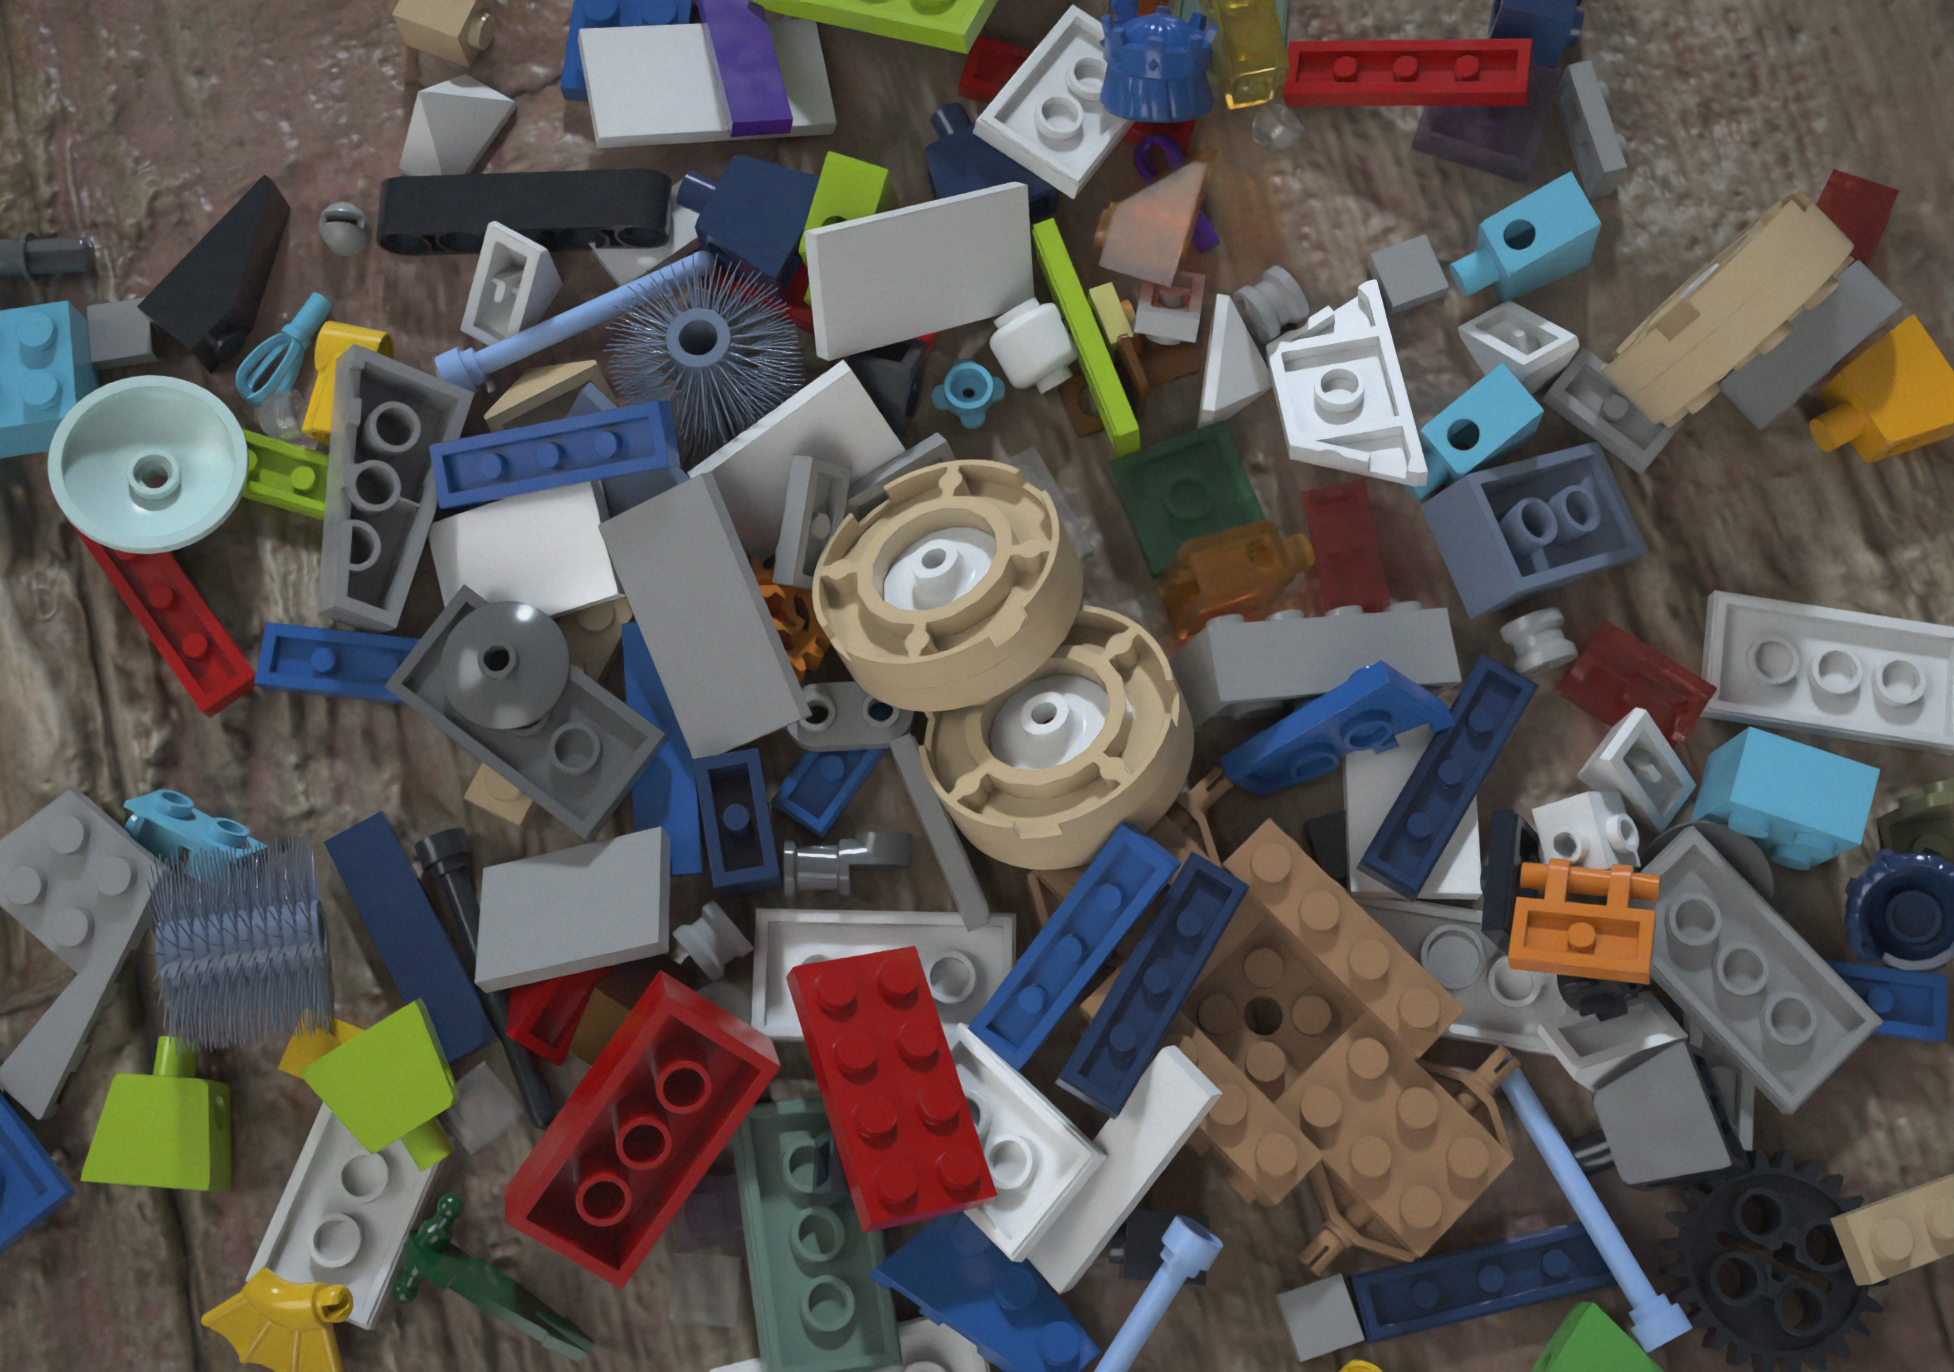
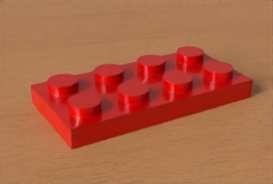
M916 946L793 966L786 976V980L863 1234L989 1205L998 1195Z

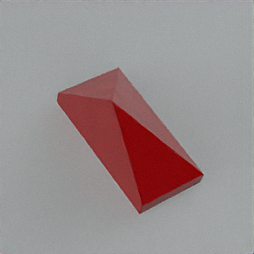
M617 964L511 987L506 1035L560 1067L569 1053V1046L594 987Z

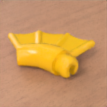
M263 1266L242 1288L241 1292L205 1313L201 1318V1323L203 1326L209 1327L223 1335L238 1353L239 1361L242 1364L249 1362L261 1364L275 1372H345L333 1323L343 1322L350 1316L353 1310V1296L345 1285H329L325 1282H290L281 1278L266 1266Z

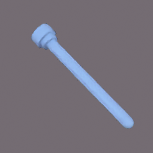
M702 250L693 254L696 280V265L698 267V279H700V277L705 276L706 259H708L707 275L710 274V271L711 273L713 272L716 259L712 253ZM692 255L671 264L680 287L687 285L682 261L689 283L694 281ZM670 265L661 268L660 271L672 291L678 289ZM659 270L650 273L663 292L667 294L668 291ZM648 274L478 352L472 347L464 351L459 347L451 349L435 357L436 366L442 380L476 394L480 392L479 385L488 381V374L626 312L613 305L629 311L633 308L622 301L635 308L640 306V304L633 300L632 297L641 304L647 303L628 288L627 285L641 296L644 295L649 301L653 299L639 284L655 299L657 298L656 295L658 297L660 295L650 282L653 283L661 295L663 293Z
M1510 1053V1054L1499 1064V1066L1494 1070V1072H1496L1497 1069H1498L1509 1057H1512L1513 1055ZM1520 1067L1516 1068L1500 1087L1634 1309L1628 1313L1635 1324L1629 1330L1638 1345L1645 1353H1648L1689 1331L1693 1327L1678 1303L1671 1305L1665 1294L1657 1296Z
M1181 1214L1175 1216L1162 1237L1165 1247L1160 1256L1164 1262L1094 1372L1128 1371L1186 1278H1195L1200 1270L1208 1271L1224 1245L1215 1234L1187 1216Z

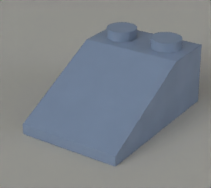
M1598 441L1467 474L1420 505L1470 620L1514 607L1649 553Z

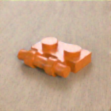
M1550 858L1549 864L1522 863L1521 888L1543 890L1545 895L1544 899L1516 897L1508 953L1510 969L1650 985L1656 931V911L1630 908L1632 899L1659 902L1661 875L1634 873V866L1612 864L1611 870L1572 867V860ZM1570 893L1607 897V904L1604 906L1568 902Z

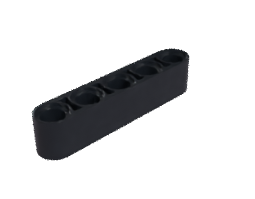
M641 168L392 177L384 180L380 188L376 242L383 250L404 256L480 254L487 226L489 223L496 221L547 248L549 252L593 251L589 243H595V249L659 248L666 245L670 238L672 180L668 175L660 171Z

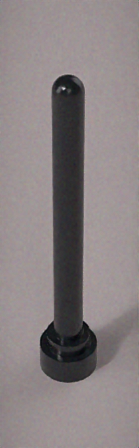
M457 827L430 835L416 843L414 847L423 871H431L434 881L442 882L474 971H476L480 907L466 873L471 868L468 857L473 854L465 829ZM506 988L488 993L482 990L530 1122L536 1129L547 1130L557 1115L534 1052L506 1035L511 990Z

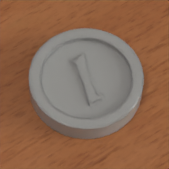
M1447 924L1434 929L1424 938L1419 949V964L1439 980L1448 991L1463 990L1476 983L1482 976L1487 963L1486 949L1480 937L1471 929L1458 924Z

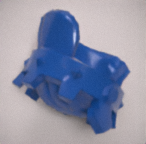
M1112 0L1110 8L1114 14L1115 23H1113L1111 14L1102 15L1101 17L1104 39L1100 44L1104 48L1103 59L1108 63L1100 91V102L1104 105L1105 110L1116 117H1122V119L1149 123L1184 122L1200 118L1209 113L1214 103V97L1206 71L1209 69V59L1214 54L1211 44L1219 26L1210 24L1207 31H1205L1208 16L1193 12L1187 24L1182 18L1171 16V7L1156 5L1154 14L1137 17V11H1139L1138 0Z

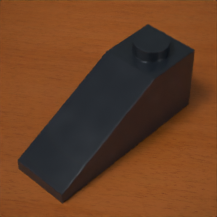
M265 174L137 306L162 335L210 374L221 362L229 361L240 351L245 337L253 330L291 207L275 183Z

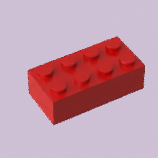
M660 970L504 1189L505 1223L622 1290L780 1069L781 1065L771 1038Z

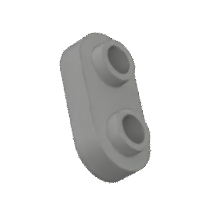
M857 682L810 684L801 688L808 707L823 706L829 711L828 717L823 723L817 725L810 724L803 719L787 726V730L797 745L813 752L890 748V741L910 733L914 723V712L891 706L893 708L891 717L885 721H876L869 716V711L874 704L881 701L869 695Z

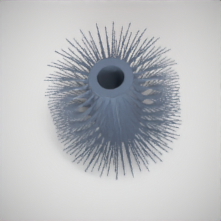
M692 253L695 296L693 295L692 287L682 261L692 309H688L668 259L686 311L683 312L660 269L659 272L664 279L663 283L669 293V298L646 270L673 309L653 283H650L676 318L673 317L660 299L661 304L641 284L639 285L662 310L627 285L628 288L652 305L664 317L667 323L649 307L646 308L632 297L633 300L660 321L622 301L645 317L615 305L613 306L626 311L627 314L641 321L649 328L621 317L618 318L632 323L631 325L634 327L615 322L611 323L639 331L605 327L606 329L631 332L641 338L638 339L618 333L616 334L642 342L610 338V340L635 344H606V346H625L626 348L603 351L615 350L640 355H611V357H630L632 359L608 361V363L625 362L607 367L619 368L608 372V374L612 372L631 373L612 378H627L613 383V385L617 383L623 384L615 388V390L624 389L618 395L629 394L620 399V401L630 399L622 406L652 402V400L657 401V399L670 401V407L675 403L671 412L674 430L676 429L675 434L677 432L676 442L680 439L677 447L682 441L679 454L691 433L680 469L696 441L686 472L689 470L691 461L694 460L698 442L700 446L703 429L697 465L699 464L702 446L704 456L707 423L708 440L704 460L706 455L708 458L711 433L712 455L714 450V434L716 451L717 437L719 449L720 440L721 448L723 443L725 445L729 443L725 424L729 425L733 438H735L731 422L734 423L741 434L746 430L745 427L748 429L743 419L751 427L754 423H757L751 414L759 420L761 418L755 413L762 417L767 415V413L758 409L754 404L771 412L769 408L776 409L774 407L780 406L773 403H784L783 400L777 397L789 399L771 393L792 397L789 395L795 394L783 393L782 391L798 392L800 390L788 388L809 385L778 382L805 381V379H788L784 377L806 375L791 374L792 372L806 369H792L804 363H788L803 359V357L790 358L801 354V352H792L801 347H791L799 341L788 342L798 337V335L787 337L796 331L787 330L795 324L784 326L793 319L779 323L782 319L790 316L787 315L772 322L776 317L784 313L785 310L790 309L789 307L777 311L787 303L769 311L771 307L781 301L779 300L759 313L774 299L772 298L753 314L771 293L779 289V287L757 301L761 295L773 286L771 285L749 303L766 284L764 283L752 296L750 293L757 285L756 282L740 305L744 292L762 271L748 285L747 281L754 272L752 271L737 293L739 283L745 273L744 271L726 304L735 272L741 260L723 292L731 262L715 303L722 268L720 266L716 289L714 282L711 310L709 309L710 292L718 253L712 278L710 271L707 300L708 259H706L704 297L700 277L702 308L698 267L696 265L697 301L694 255ZM747 283L745 289H744V290L742 291V293L738 296V294L740 293V291L742 290V288H743V287L745 286V284ZM727 290L726 298L724 300L723 306L721 305L720 314H718L721 300ZM750 295V297H749L747 303L742 307V305L744 304V302L746 301V299H747L748 296ZM738 300V302H737L735 308L733 309V311H732V313H731V315H730L731 307H732L733 304ZM761 301V303L755 308L754 305ZM753 307L752 311L750 312V314L748 315V317L745 319V317L747 316V314L749 313V311H750L751 308ZM728 311L726 319H724L723 317L725 313ZM781 312L780 314H778L777 316L763 324V322L766 321L771 315ZM635 316H638V317H640V318H643V319H645V320H647V321H650V322L654 323V324L657 325L660 329H662L664 332H662V331L658 330L657 328H655V327H653V326L647 324L646 322H644V321L638 319V318L635 317ZM739 316L737 322L735 323V325H734V327H733V323H734L735 318ZM764 318V320H763L761 323H759V324L754 328V326H755L761 319ZM747 324H749V326L746 328V330H745L744 333L742 334V332H743L745 326H746ZM788 327L782 331H777L778 329ZM640 334L650 335V336H651L652 338H654L655 340L650 339V338L645 337V336H642V335H640ZM655 336H660V337H662L663 339L666 340V342L662 341L661 339H659V338H657V337H655ZM749 336H752V337L750 338V340L747 342V344L745 345V343H746L748 337H749ZM745 339L743 345H739ZM789 339L785 342L778 343L781 340ZM792 343L786 346H780L782 344ZM649 347H656L659 351L654 350V349L649 348ZM623 349H636L647 353H639L632 350L633 352L623 351ZM749 349H757L751 357L742 356ZM654 358H661V359L664 360L665 362L659 361V360L654 359ZM652 359V360H655V361H657V362H659V363H655V362H651V361H647V360ZM785 359H793V360H788V361L781 362L782 360H785ZM749 362L758 365V367H756V368L745 367V366H746ZM639 364V365H646V366H632V365ZM796 365V366H793V367H790V368H785V367H783V366ZM624 368H636V370L615 372ZM660 369H671V370L669 371V373H667V372L662 371V370H660ZM658 370V371H660V372H662V373H665V374L657 373V372H654V371ZM752 373L757 374V375L762 376V377H761V378H758L757 376L753 375ZM631 378H635V379H633V380H631V381H629V382H623V381L629 380V379H631ZM665 379L675 380L669 387L661 386ZM770 383L782 384L784 386L781 387ZM749 384L755 386L758 389L752 388L751 386H749ZM674 390H680L677 395L671 398ZM635 393H639V394H637L636 396L629 397V396H631V395H633V394H635ZM751 394L759 397L760 399L754 398ZM679 400H681V401H680V404H679V407H677V408L675 409V407H676V405L678 404ZM700 419L698 432L696 434V428ZM687 423V428L682 432L683 428ZM694 433H695V438H694V440H693V442H692V444H691L693 435H694Z
M305 834L303 835L306 861L302 837L300 836L304 866L298 844L301 860L299 866L296 846L297 874L293 838H291L292 863L289 836H287L290 863L286 841H284L289 874L285 854H281V843H279L280 873L276 838L277 864L273 841L271 840L274 864L270 848H268V863L266 866L263 842L265 873L260 840L258 842L262 873L257 847L255 845L256 864L251 847L252 875L248 843L246 842L249 875L244 845L242 844L245 868L243 867L239 852L240 871L237 867L236 848L234 846L236 877L231 844H229L233 878L228 852L225 849L228 861V874L224 862V851H222L224 881L222 879L219 846H217L220 880L214 848L216 878L212 858L209 856L211 863L210 878L207 850H205L208 888L202 848H200L205 886L203 884L198 854L196 853L199 881L194 855L195 888L190 850H188L192 891L185 852L183 853L188 880L187 884L184 876V864L180 860L182 870L181 885L178 854H176L179 894L173 853L171 852L176 895L168 857L170 887L167 880L165 859V869H163L166 879L165 895L161 855L159 854L162 887L160 886L156 857L154 856L161 904L150 864L159 906L158 911L149 880H147L159 919L158 923L146 900L157 926L155 934L146 925L154 935L156 952H149V954H156L159 969L152 981L160 974L162 987L157 1006H159L164 987L166 989L163 1028H165L169 992V1044H171V1012L173 1007L175 1051L177 1054L176 1015L181 1057L183 1056L181 1034L184 1037L186 1053L187 1046L189 1048V1041L191 1042L188 1015L191 1024L193 1054H195L193 1023L198 1053H200L196 1016L199 1026V1039L202 1041V1046H204L201 1032L202 1018L205 1049H207L205 1011L210 1050L212 1052L208 1010L215 1048L213 1016L217 1029V1043H219V1015L222 1046L224 1049L223 1014L227 1048L229 1049L225 1013L231 1042L233 1041L231 1034L232 1019L235 1045L236 1012L241 1048L238 1011L244 1044L243 1018L248 1039L249 1017L252 1045H254L251 1010L256 1043L258 1044L255 1014L260 1037L261 1017L264 1040H266L264 1007L269 1043L270 1034L267 1008L273 1039L272 1021L274 1020L275 1029L278 1034L277 1013H279L281 1040H283L282 1013L285 1040H287L283 1006L288 1032L290 1033L291 1019L293 1021L294 1036L295 1011L299 1039L297 1011L301 1035H303L298 1000L301 1017L303 1018L304 1025L306 1022L307 1030V999L311 1036L310 1010L315 1036L312 1004L318 1029L315 1002L318 1010V1022H320L319 998L323 1032V1007L327 1034L326 1009L331 1031L328 1003L332 1021L333 1015L328 988L333 1005L334 1001L326 968L333 985L334 983L328 967L329 959H332L329 955V936L325 920L327 911L324 913L321 903L323 888H321L320 899L318 900V867L315 892L314 851L312 850V878L309 839L308 863ZM282 855H283V860H284V873H283V866H282ZM270 861L272 866V876L270 872ZM241 866H242V872H243V877H244V885H243V882H242ZM254 866H255V871H256V883H255V876H254ZM258 867H259V873H260L261 882H260L259 876H258ZM229 873L231 878L232 890L229 882ZM226 877L228 882V892L226 889ZM213 878L215 883V892L213 888ZM197 884H198V888H199V899H198ZM260 998H261V1005H262V1014H261V1010H260ZM290 999H291L292 1018H291V1013H290ZM285 1000H286L287 1007H288V1018H287ZM226 1001H227L228 1008H229V1017H228V1012H227ZM256 1001H257L258 1010H259V1020H258V1014H257V1008H256ZM273 1001H274V1005H275L276 1022H275L274 1011H273ZM184 1003H185V1006H186V1015H185V1011H184ZM214 1003L216 1006V1017L214 1012ZM244 1003H245V1010H246V1019H245V1014H244V1009H243ZM303 1003L305 1007V1021L303 1015ZM179 1015H180L181 1026H182L181 1034H180ZM184 1020L187 1028V1046L183 1026Z

